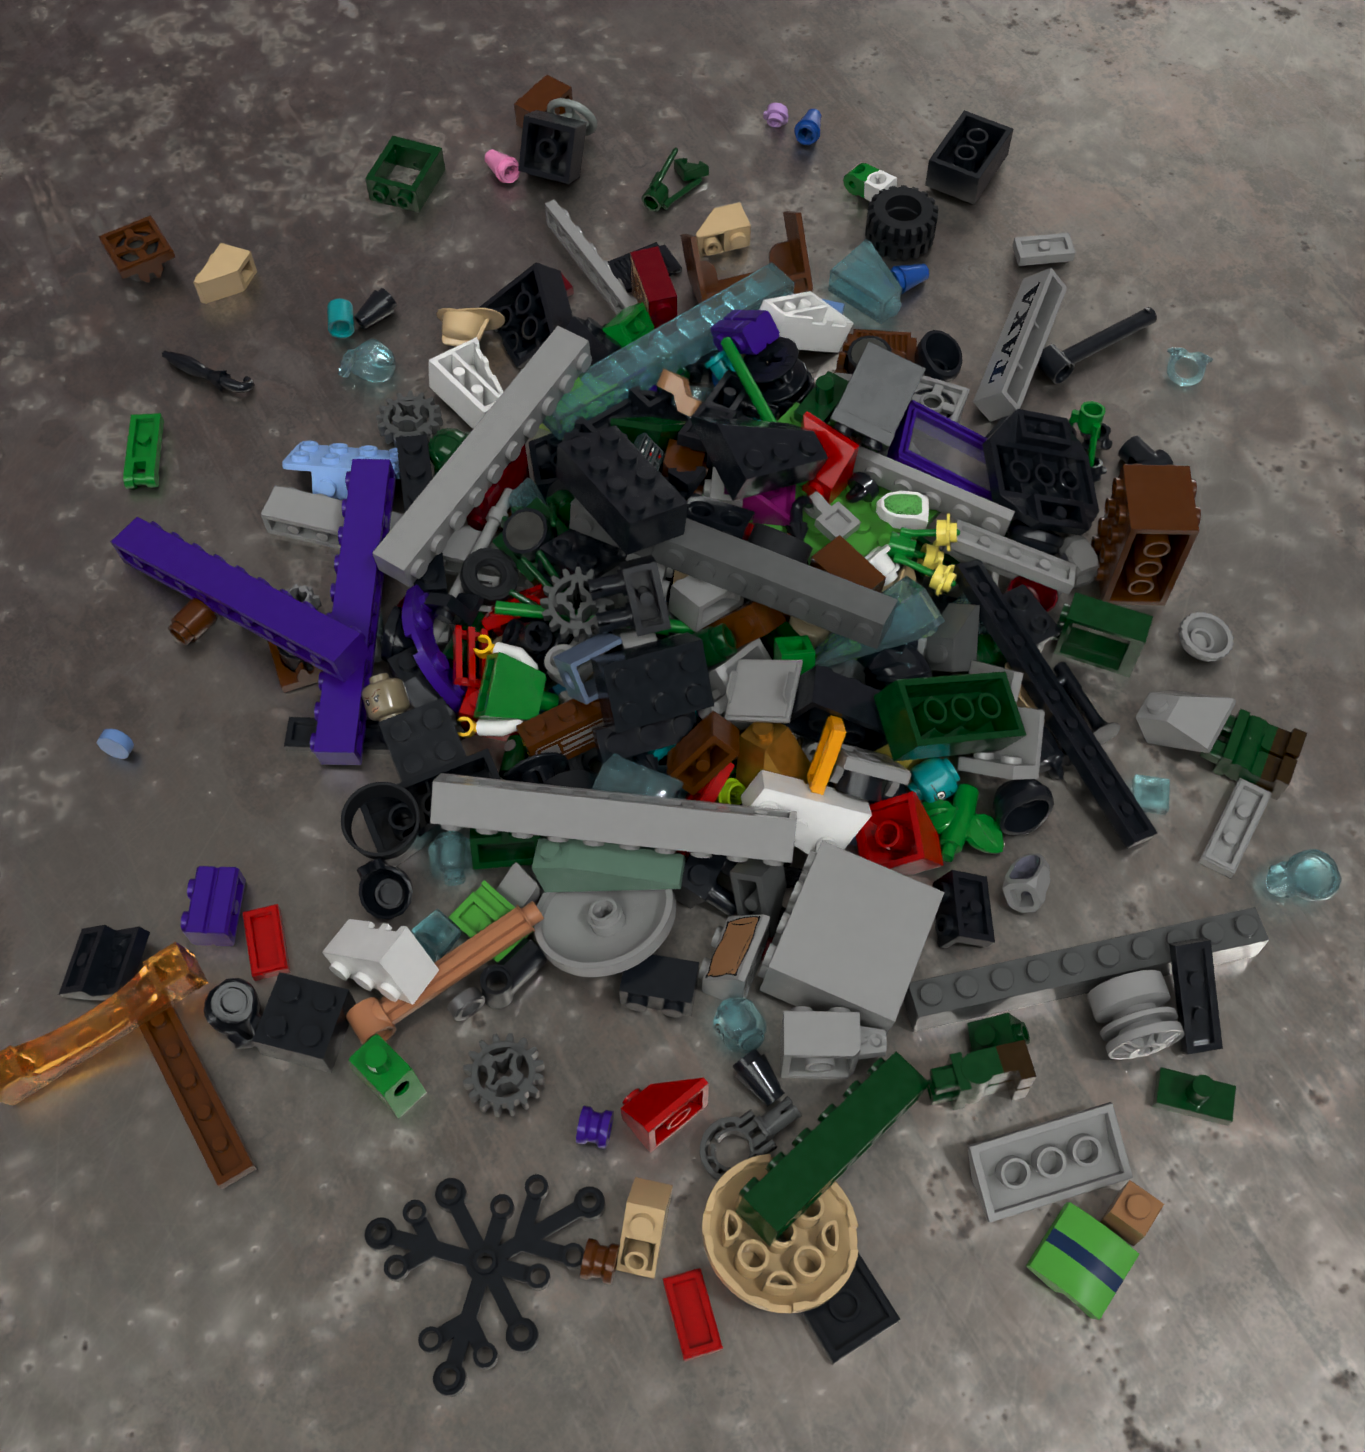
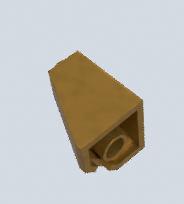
M753 722L740 735V754L737 758L736 779L746 789L761 770L804 780L805 784H809L807 773L811 762L787 726L781 723Z

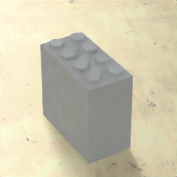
M822 841L818 852L810 850L802 869L803 871L789 899L788 906L781 917L773 941L766 952L758 973L759 977L764 978L760 991L797 1007H810L813 1011H828L834 1007H845L850 1009V1012H860V1026L886 1030L887 1035L898 1016L944 892Z

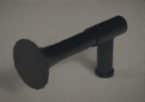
M1060 662L1055 665L1053 671L1088 720L1092 732L1100 745L1114 738L1120 730V724L1108 723L1099 715L1066 662Z

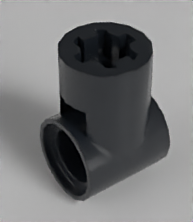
M1138 435L1127 440L1118 452V456L1128 465H1173V461L1167 452L1160 449L1154 451Z
M513 618L505 627L502 643L521 647L530 657L534 658L540 651H544L550 646L553 635L549 626L544 622L534 621L525 623Z

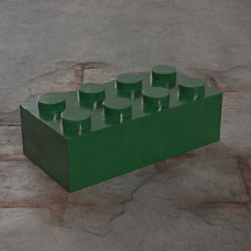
M1006 672L897 679L874 695L894 762L999 751L1026 736Z

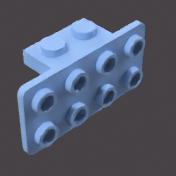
M308 440L300 442L282 461L283 469L311 472L313 494H324L339 500L347 499L348 490L346 489L345 477L346 472L351 471L352 459H390L396 479L401 478L397 448L378 450L376 446L372 445L353 448L348 447L344 443H333L328 446L318 445V442Z

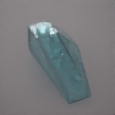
M905 576L882 592V594L897 599L898 602L892 624L878 649L832 633L814 648L816 652L815 665L828 667L913 642L920 638H927L933 635L938 630V626L945 622L926 589L908 576Z

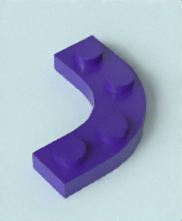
M416 584L406 590L402 607V624L405 637H410L414 641L418 653L413 655L426 679L452 710L458 713L468 686L453 684V669L450 667L446 656L439 650L434 637L433 624L435 612L424 604L429 594L424 593Z

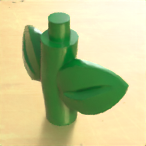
M969 784L957 785L958 789L954 794L952 804L942 799L933 803L927 801L922 803L938 835H941L939 843L942 849L943 861L952 862L955 854L962 851L965 841L975 849L985 853L999 854L1003 852V835L998 823L991 816L976 814L979 791L974 786Z

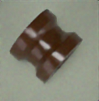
M589 1238L583 1255L580 1278L589 1280L592 1277L600 1278L603 1284L612 1285L620 1245L615 1243L609 1246L600 1245L597 1239Z

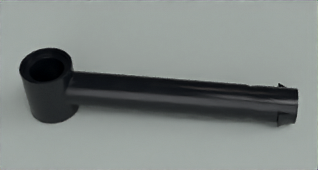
M1151 307L1144 308L1062 351L1055 344L1049 345L1043 349L1037 366L1055 384H1060L1073 373L1076 363L1155 323L1157 320L1156 313Z

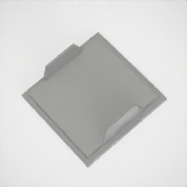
M738 659L736 670L730 671L726 688L728 704L724 718L735 722L790 723L803 661Z

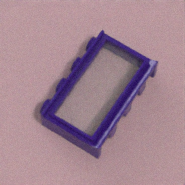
M911 400L896 429L887 457L992 501L982 446L987 438Z

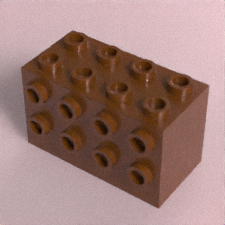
M1123 464L1118 478L1113 479L1111 498H1107L1105 501L1104 517L1099 518L1097 536H1093L1091 540V546L1097 554L1100 564L1094 580L1099 581L1102 601L1115 605H1166L1200 531L1201 509L1195 504L1197 482L1191 477L1190 466Z

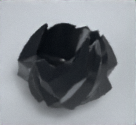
M905 641L899 646L891 643L889 649H876L863 670L866 674V685L877 690H883L897 679L933 677L924 656L914 646Z

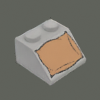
M764 914L728 916L724 928L721 926L717 927L711 946L715 947L711 959L704 958L698 974V978L702 979L703 993L743 1007L768 941L770 916Z

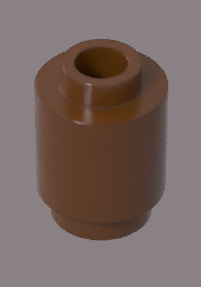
M192 598L171 619L172 624L168 627V630L179 642L188 645L191 641L196 642L217 621V617L214 614L215 612L197 598Z

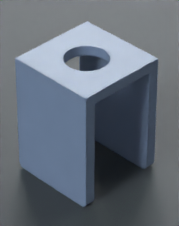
M604 632V634L599 633L553 657L569 697L586 705L598 699L595 678L582 683L576 667L591 660L590 658L596 657L623 643L621 637L608 632Z

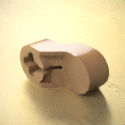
M663 368L656 385L674 395L677 411L691 417L704 401L692 396L687 378Z

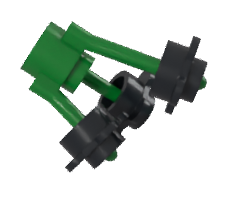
M1087 401L1081 405L1080 410H1072L1069 423L1073 428L1072 433L1074 436H1077V432L1073 426L1077 423L1080 434L1084 438L1082 446L1085 451H1088L1093 482L1101 480L1102 474L1107 473V468L1103 466L1101 459L1095 457V452L1099 449L1109 450L1112 447V441L1109 439L1111 428L1102 423L1106 412L1104 406L1095 401Z

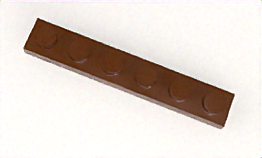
M158 981L126 999L218 1187L223 1190L256 1170L257 1168L163 984Z

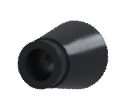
M381 288L379 291L374 290L357 314L354 315V319L366 330L368 327L393 314V309L397 307V303L384 288Z
M756 1048L732 1066L737 1072L735 1077L763 1101L767 1107L785 1094L766 1055H761Z

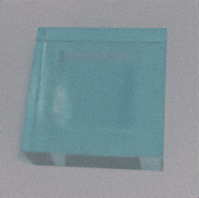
M1135 774L1132 780V794L1143 811L1166 815L1169 810L1170 779Z

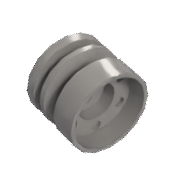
M1141 970L1127 973L1097 985L1087 995L1096 1021L1109 1023L1102 1028L1100 1034L1102 1039L1108 1042L1105 1048L1110 1059L1120 1060L1150 1055L1173 1045L1185 1035L1181 1023L1175 1021L1178 1018L1175 1008L1161 1007L1171 998L1161 971Z

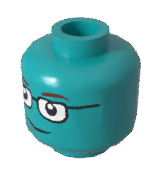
M940 757L927 758L910 769L912 782L907 787L910 792H916L920 801L924 800L933 803L939 799L945 800L955 794L960 777L947 757L943 759Z

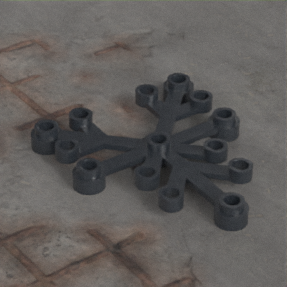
M535 1174L530 1176L525 1182L527 1196L515 1235L501 1245L507 1220L512 1217L515 1211L512 1199L506 1194H499L492 1199L490 1203L492 1217L485 1240L483 1241L465 1205L468 1199L467 1190L464 1184L456 1178H447L441 1181L436 1188L435 1198L442 1210L452 1213L469 1249L438 1241L427 1219L428 1210L420 1200H411L403 1208L404 1219L409 1225L413 1226L417 1235L397 1230L393 1222L384 1217L376 1218L367 1225L364 1236L372 1250L384 1253L393 1247L411 1251L404 1256L392 1255L385 1261L384 1272L390 1280L395 1282L404 1280L410 1271L433 1258L466 1266L467 1272L472 1278L462 1313L438 1328L433 1326L426 1327L418 1337L420 1348L427 1354L438 1353L446 1342L453 1339L447 1360L436 1368L433 1375L434 1386L440 1394L446 1397H455L464 1391L468 1377L462 1365L469 1343L474 1350L473 1360L479 1368L483 1370L491 1369L498 1361L497 1349L488 1342L477 1320L487 1285L508 1325L506 1341L509 1347L516 1353L526 1354L537 1346L539 1332L536 1325L530 1319L522 1318L502 1277L527 1283L536 1291L544 1290L549 1286L551 1275L545 1265L537 1263L530 1267L509 1261V1259L521 1252L563 1263L570 1270L581 1268L584 1249L581 1245L570 1243L563 1246L543 1239L579 1218L585 1221L599 1219L603 1215L606 1205L604 1195L598 1188L588 1186L580 1189L575 1195L573 1203L535 1224L541 1202L548 1195L549 1186L546 1178L542 1175ZM534 1182H542L544 1189L542 1192L534 1194L530 1191V1186ZM449 1187L457 1189V1194L453 1199L444 1198V1192ZM586 1196H594L597 1200L592 1208L584 1207L582 1201ZM501 1201H506L510 1205L508 1211L503 1214L497 1213L495 1211L496 1205ZM414 1207L422 1208V1214L418 1219L409 1218V1212ZM378 1227H385L387 1229L385 1237L380 1240L374 1239V1231ZM571 1250H577L581 1253V1258L576 1263H569L566 1260V1256ZM483 1256H490L492 1258V1264L487 1269L478 1267V1262ZM397 1261L402 1262L404 1265L402 1272L398 1275H392L390 1273L391 1265ZM535 1271H544L546 1278L542 1283L535 1284L531 1281L532 1274ZM520 1327H525L529 1330L528 1338L522 1342L515 1340V1331ZM430 1333H436L438 1335V1343L432 1348L426 1347L424 1344L425 1337ZM485 1348L491 1349L493 1351L491 1361L488 1363L479 1362L478 1356L480 1351ZM448 1370H454L456 1372L455 1382L451 1385H444L442 1382L443 1374Z

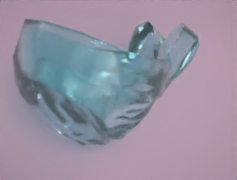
M369 339L355 349H348L340 361L341 366L338 375L348 378L352 371L355 375L367 381L385 382L393 376L396 360L393 352L386 345L376 339Z

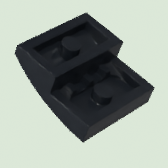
M107 925L82 928L58 995L65 998L99 1001L128 999L150 932L140 926L121 930H114Z

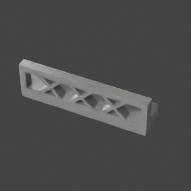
M959 519L956 521L957 529L960 530L957 542H951L950 552H947V546L942 547L944 553L964 561L978 559L982 561L987 570L1014 579L1017 576H1022L1057 590L1058 597H1060L1062 592L1069 594L1074 587L1077 565Z

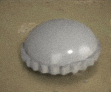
M1206 612L1191 613L1179 624L1178 636L1184 650L1196 659L1202 661L1221 660L1233 649L1234 637L1232 636V631L1229 630V626L1223 620H1220L1218 616H1213L1211 613L1207 614Z

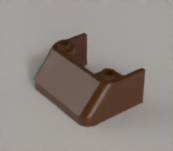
M783 212L788 241L779 242L770 249L768 256L769 269L718 280L716 269L710 262L700 260L696 236L689 234L680 235L688 279L701 311L708 320L713 322L724 320V317L732 310H759L765 299L809 291L813 292L801 212Z

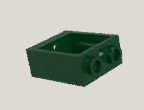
M392 136L365 178L369 199L419 213L446 170L442 148ZM396 165L420 171L412 185L392 181L387 178Z
M1075 592L1071 605L1064 603L1057 622L1061 632L1059 636L1053 638V640L1058 641L1054 654L1130 677L1146 643L1153 616ZM1074 623L1128 641L1127 643H1124L1083 629L1073 627L1072 625Z

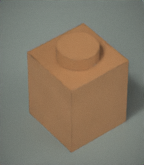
M1129 1180L1118 1192L1100 1222L1129 1244L1135 1246L1146 1236L1164 1203Z

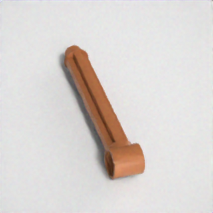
M531 901L521 909L517 904L516 908L434 962L439 971L413 1005L400 999L393 1002L385 996L380 1000L376 997H370L354 1005L347 1012L346 1019L361 1044H365L376 1033L386 1042L395 1034V1024L532 931L535 932L533 926L544 919L535 903Z

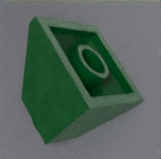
M650 416L611 418L610 422L611 426L615 425L622 433L627 434L628 440L638 450L645 434H647L648 442L643 455H645L650 440H653L655 448L649 460L650 463L657 446L661 449L660 458H662L664 453H666L669 439L677 440L678 432L686 424V421Z

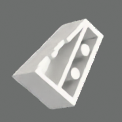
M811 291L765 299L759 309L770 312L780 332L779 337L789 338L795 342L798 350L839 353L854 324Z
M477 337L429 359V387L474 429L503 393L496 375H493L489 368L487 357L483 356L480 350V343Z
M761 770L741 795L743 806L797 811L794 846L808 855L810 850L818 852L822 841L845 849L872 816L868 800L837 792L835 788L826 786L823 795L813 793L809 784H805L804 780Z
M348 919L322 952L331 963L329 969L342 980L354 979L358 985L368 991H371L373 988L379 990L382 995L393 1002L400 999L413 1005L438 973L439 969L407 926H400L397 931H391L392 927L389 924L383 923L379 929H375V925L370 921Z

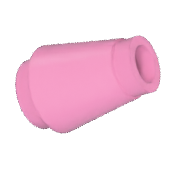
M494 149L489 150L485 154V163L500 182L513 183L518 179L520 171H518L519 163L515 158Z

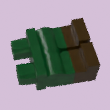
M1240 709L1236 716L1230 714L1219 734L1225 737L1224 742L1217 739L1210 753L1200 752L1199 756L1215 763L1212 772L1221 776L1225 774L1236 782L1239 778H1242L1271 792V798L1278 800L1290 785L1307 732L1296 728L1289 732L1269 724L1260 717L1250 715L1251 712Z
M1021 1040L973 1051L964 1058L961 1052L950 1054L946 1066L930 1069V1079L928 1080L930 1084L927 1087V1091L932 1105L950 1101L953 1110L964 1108L966 1103L974 1104L979 1102L985 1095L1004 1091L1009 1092L1011 1100L1025 1098L1037 1076L1026 1042Z

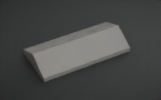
M1111 1102L967 1145L971 1179L988 1222H994L1133 1178L1114 1106Z

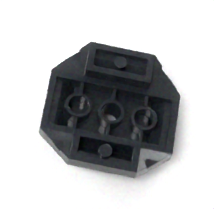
M1017 409L986 439L982 446L992 501L1015 511L1012 521L1023 522L1034 529L1081 536L1090 530L1092 522L1099 513L1089 457L1081 442L1072 433L1073 428L1067 418Z

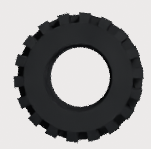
M901 185V187L890 186L888 190L882 189L879 191V194H875L872 197V201L869 202L865 236L867 243L871 245V249L874 252L879 251V255L882 257L888 256L891 260L898 258L902 261L908 260L910 257L913 259L918 258L919 254L924 255L928 252V248H931L933 245L938 219V206L935 205V200L932 197H928V193L925 191L920 192L918 191L919 188L916 187L908 188L906 185Z

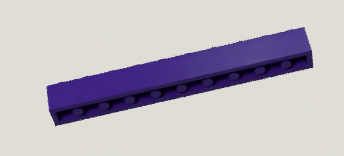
M352 459L351 471L346 472L345 483L348 495L347 499L342 501L344 525L338 529V542L341 548L340 554H336L334 559V569L337 578L336 583L331 584L330 596L333 608L332 612L328 613L334 615L342 624L348 627L353 625L360 629L366 636L365 643L371 655L346 682L324 671L319 673L318 685L321 691L320 702H316L314 708L317 728L316 733L313 732L311 734L310 749L316 755L321 765L362 764L367 712L361 691L370 684L369 678L372 677L384 581V573L378 569L372 552L390 531L396 475L390 459Z
M136 517L110 541L124 563L190 599H199L212 611L343 682H346L371 655L365 643L366 636L353 625L348 627L342 624L334 615L330 613L325 615L317 611L309 602H300L294 599L286 590H277L271 587L265 579L261 577L256 579L250 576L242 567L238 565L233 567L227 564L219 555L214 554L212 556L206 553L198 544L193 543L191 545L185 542L177 533L172 532L170 534L164 531L154 521L149 523Z

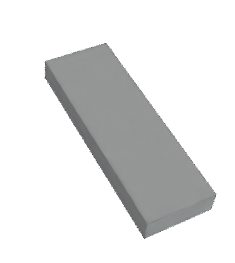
M1239 778L1198 863L1231 879L1237 870L1272 793Z

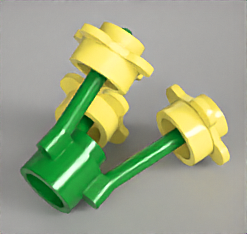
M947 513V519L937 520L936 529H908L901 527L900 533L892 531L889 541L891 549L887 554L890 558H893V562L903 564L925 574V576L931 577L929 587L936 590L935 595L939 596L944 591L949 592L956 585L955 580L957 574L953 573L955 565L946 566L942 564L944 552L939 551V546H947V552H950L951 542H957L960 530L957 529V523H951L950 513ZM911 537H936V540L933 542V545L925 543L921 550L917 551L915 550L917 540H912ZM912 558H918L917 562L912 561Z

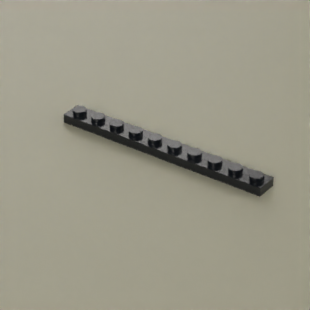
M976 559L956 564L953 573L957 574V584L971 605H980L979 618L1012 670L1024 673L1021 684L1037 709L1044 710L1045 722L1050 727L1126 848L1128 849L1153 838L1158 832L982 561Z

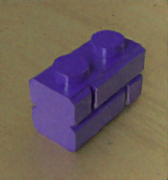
M732 310L724 317V320L718 321L711 327V333L714 337L713 342L719 351L723 350L720 344L721 341L726 337H731L740 354L750 355L760 353L766 348V344H771L779 338L780 333L770 312L766 310Z
M215 866L197 867L195 879L191 878L187 886V896L191 900L189 911H184L181 917V930L191 944L196 946L215 945L233 947L235 944L246 882L240 869L236 867L216 868Z

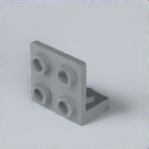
M1017 706L1026 736L999 751L973 753V756L959 757L958 770L1011 780L1038 779L1045 716L1044 710Z

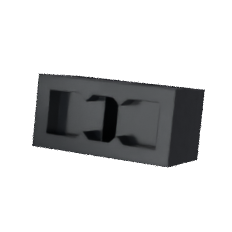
M692 493L687 501L686 518L748 541L754 519V511Z

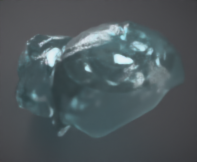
M1308 849L1294 854L1288 861L1271 865L1266 876V887L1270 893L1277 897L1293 898L1298 896L1308 901H1323L1337 893L1342 878L1336 862L1327 853L1317 849Z

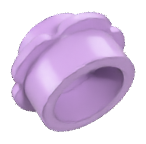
M771 103L768 105L767 111H764L763 118L767 120L769 126L779 128L788 122V109L781 103Z

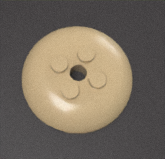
M771 1154L751 1157L729 1169L718 1180L708 1197L702 1220V1237L708 1260L722 1283L737 1297L752 1306L769 1312L789 1314L814 1309L829 1301L840 1291L855 1267L859 1250H857L856 1230L858 1223L854 1209L842 1188L835 1182L783 1233L786 1237V1242L776 1240L769 1246L736 1212L742 1199L739 1195L741 1189L753 1177L760 1181L768 1173L765 1168L774 1158L771 1157Z

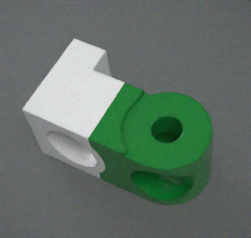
M860 163L844 176L843 183L849 193L855 196L860 195L871 202L872 197L875 194H879L880 190H888L890 186L897 187V177L867 163Z

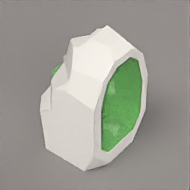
M896 491L887 493L877 501L876 513L880 519L888 522L893 528L926 529L929 516V499L919 492Z

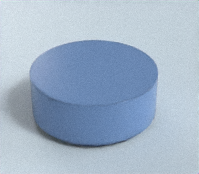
M116 729L103 730L97 740V745L101 750L119 759H126L134 748L132 739Z

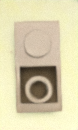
M740 202L717 207L711 211L696 233L700 258L750 246L751 224Z
M223 243L219 244L215 252L210 255L204 268L195 277L194 285L201 303L207 304L246 290L257 273L251 251Z
M635 1177L626 1202L616 1270L654 1279L668 1219L673 1185Z

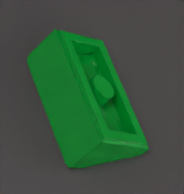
M641 302L624 308L602 329L608 336L617 341L623 349L630 352L654 330V325L644 303Z

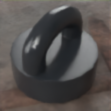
M855 472L848 480L850 488L846 494V501L848 503H856L861 500L870 503L879 494L876 482L863 472Z

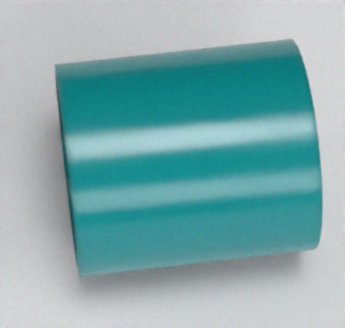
M334 299L327 305L328 331L332 336L347 338L354 333L353 305L346 299Z

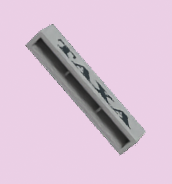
M1052 268L1023 279L973 400V403L990 422L1009 416L1015 410L1020 409L1067 290L1065 284Z

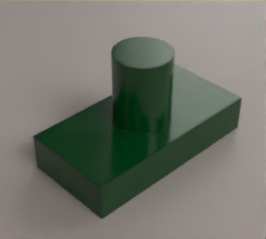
M830 371L818 377L816 386L794 411V419L802 423L803 415L808 411L828 424L849 381Z
M1161 1067L1157 1071L1153 1107L1229 1126L1233 1122L1236 1086L1215 1081L1207 1075L1195 1076Z

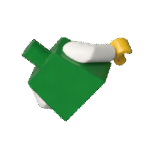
M483 634L478 636L480 642L488 644L485 650L473 648L479 658L486 659L473 717L479 720L475 722L465 716L458 718L457 721H468L470 724L468 732H457L459 736L470 738L476 732L479 736H505L516 732V725L539 715V710L546 712L558 705V694L544 691L546 674L538 670L537 663L523 648L502 642L493 644L489 636Z

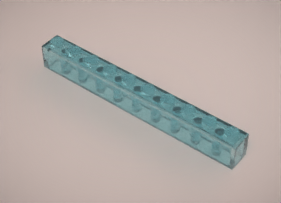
M773 262L769 263L590 366L586 372H582L574 382L572 390L568 394L563 395L557 403L553 414L547 416L542 423L558 440L563 439L564 433L572 432L574 423L579 417L583 416L588 421L628 398L629 389L640 385L641 390H649L657 383L663 368L676 373L677 370L689 364H694L700 357L712 350H717L713 342L714 337L711 333V327L718 321L724 320V317L732 310H759L765 299L792 295L795 283Z

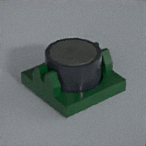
M538 497L526 508L513 506L511 508L513 514L509 518L503 516L501 519L503 531L492 541L499 550H502L513 559L517 569L534 586L538 581L521 562V557H526L537 569L538 556L536 552L539 550V547L569 529L558 517L557 525L555 527L550 525L549 508Z

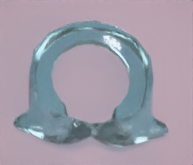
M1184 348L1167 349V352L1170 354L1167 374L1178 385H1195L1203 379L1207 363L1212 362L1213 358L1202 352L1189 353ZM1182 357H1188L1196 361L1198 373L1190 379L1179 377L1175 372V363Z

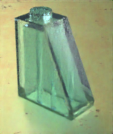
M867 239L830 270L828 291L878 323H884L890 316L894 317L900 310L902 305L900 301L902 287L872 243Z

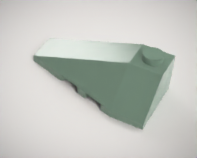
M547 836L538 839L532 870L545 893L681 889L686 859L684 855L678 853H657L655 848L640 846L639 850H625L619 848V844L604 843L603 846H588L583 844V840L569 839L567 842H552L547 839Z

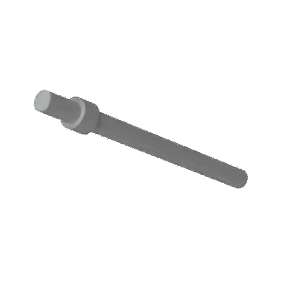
M505 488L496 506L490 508L486 516L487 523L471 553L480 548H488L497 529L502 528V517H508L507 511L516 496L515 491ZM460 573L449 592L455 598L459 593H464L461 586ZM435 618L433 633L437 644L447 624Z

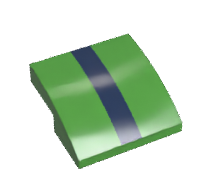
M1066 1202L1029 1259L1026 1267L1054 1292L1063 1293L1091 1319L1100 1320L1138 1258L1139 1253L1094 1217L1071 1202Z

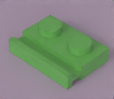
M484 880L475 893L472 892L448 918L466 936L471 938L515 907ZM529 933L528 935H526L525 937H523L522 939H520L519 941H517L516 943H514L509 948H507L506 950H504L492 959L496 963H498L519 942H521L524 938H527L531 933Z

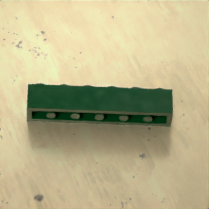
M897 1051L886 1061L880 1057L868 1069L866 1074L869 1077L862 1084L856 1080L847 1088L842 1095L845 1100L838 1107L833 1103L830 1104L818 1117L817 1120L820 1124L811 1131L806 1127L792 1142L795 1148L787 1155L782 1151L778 1153L766 1166L765 1169L768 1173L760 1181L753 1177L739 1192L742 1199L736 1212L769 1246L921 1098L930 1082Z

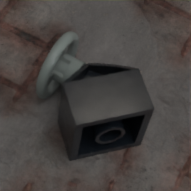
M557 98L548 103L547 112L535 110L524 115L518 171L567 184L580 178L585 136L593 134L597 129V120L593 113L576 101ZM565 107L566 112L565 114L557 115L555 108ZM575 111L582 114L588 120V122L580 118V116Z

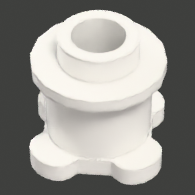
M888 544L883 547H876L864 557L886 577L884 586L890 584L898 577L896 572L900 568L899 564H894L888 556L887 552L891 549Z

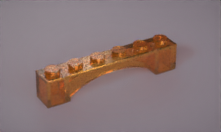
M177 942L172 943L143 962L144 967L125 986L92 1010L41 1037L14 1047L10 1045L0 1051V1102L12 1106L18 1104L208 984L194 953Z

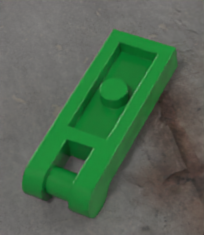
M161 413L137 414L130 417L123 473L126 489H137L138 485H147L148 488L159 487L158 472L164 419ZM138 469H145V473H137Z

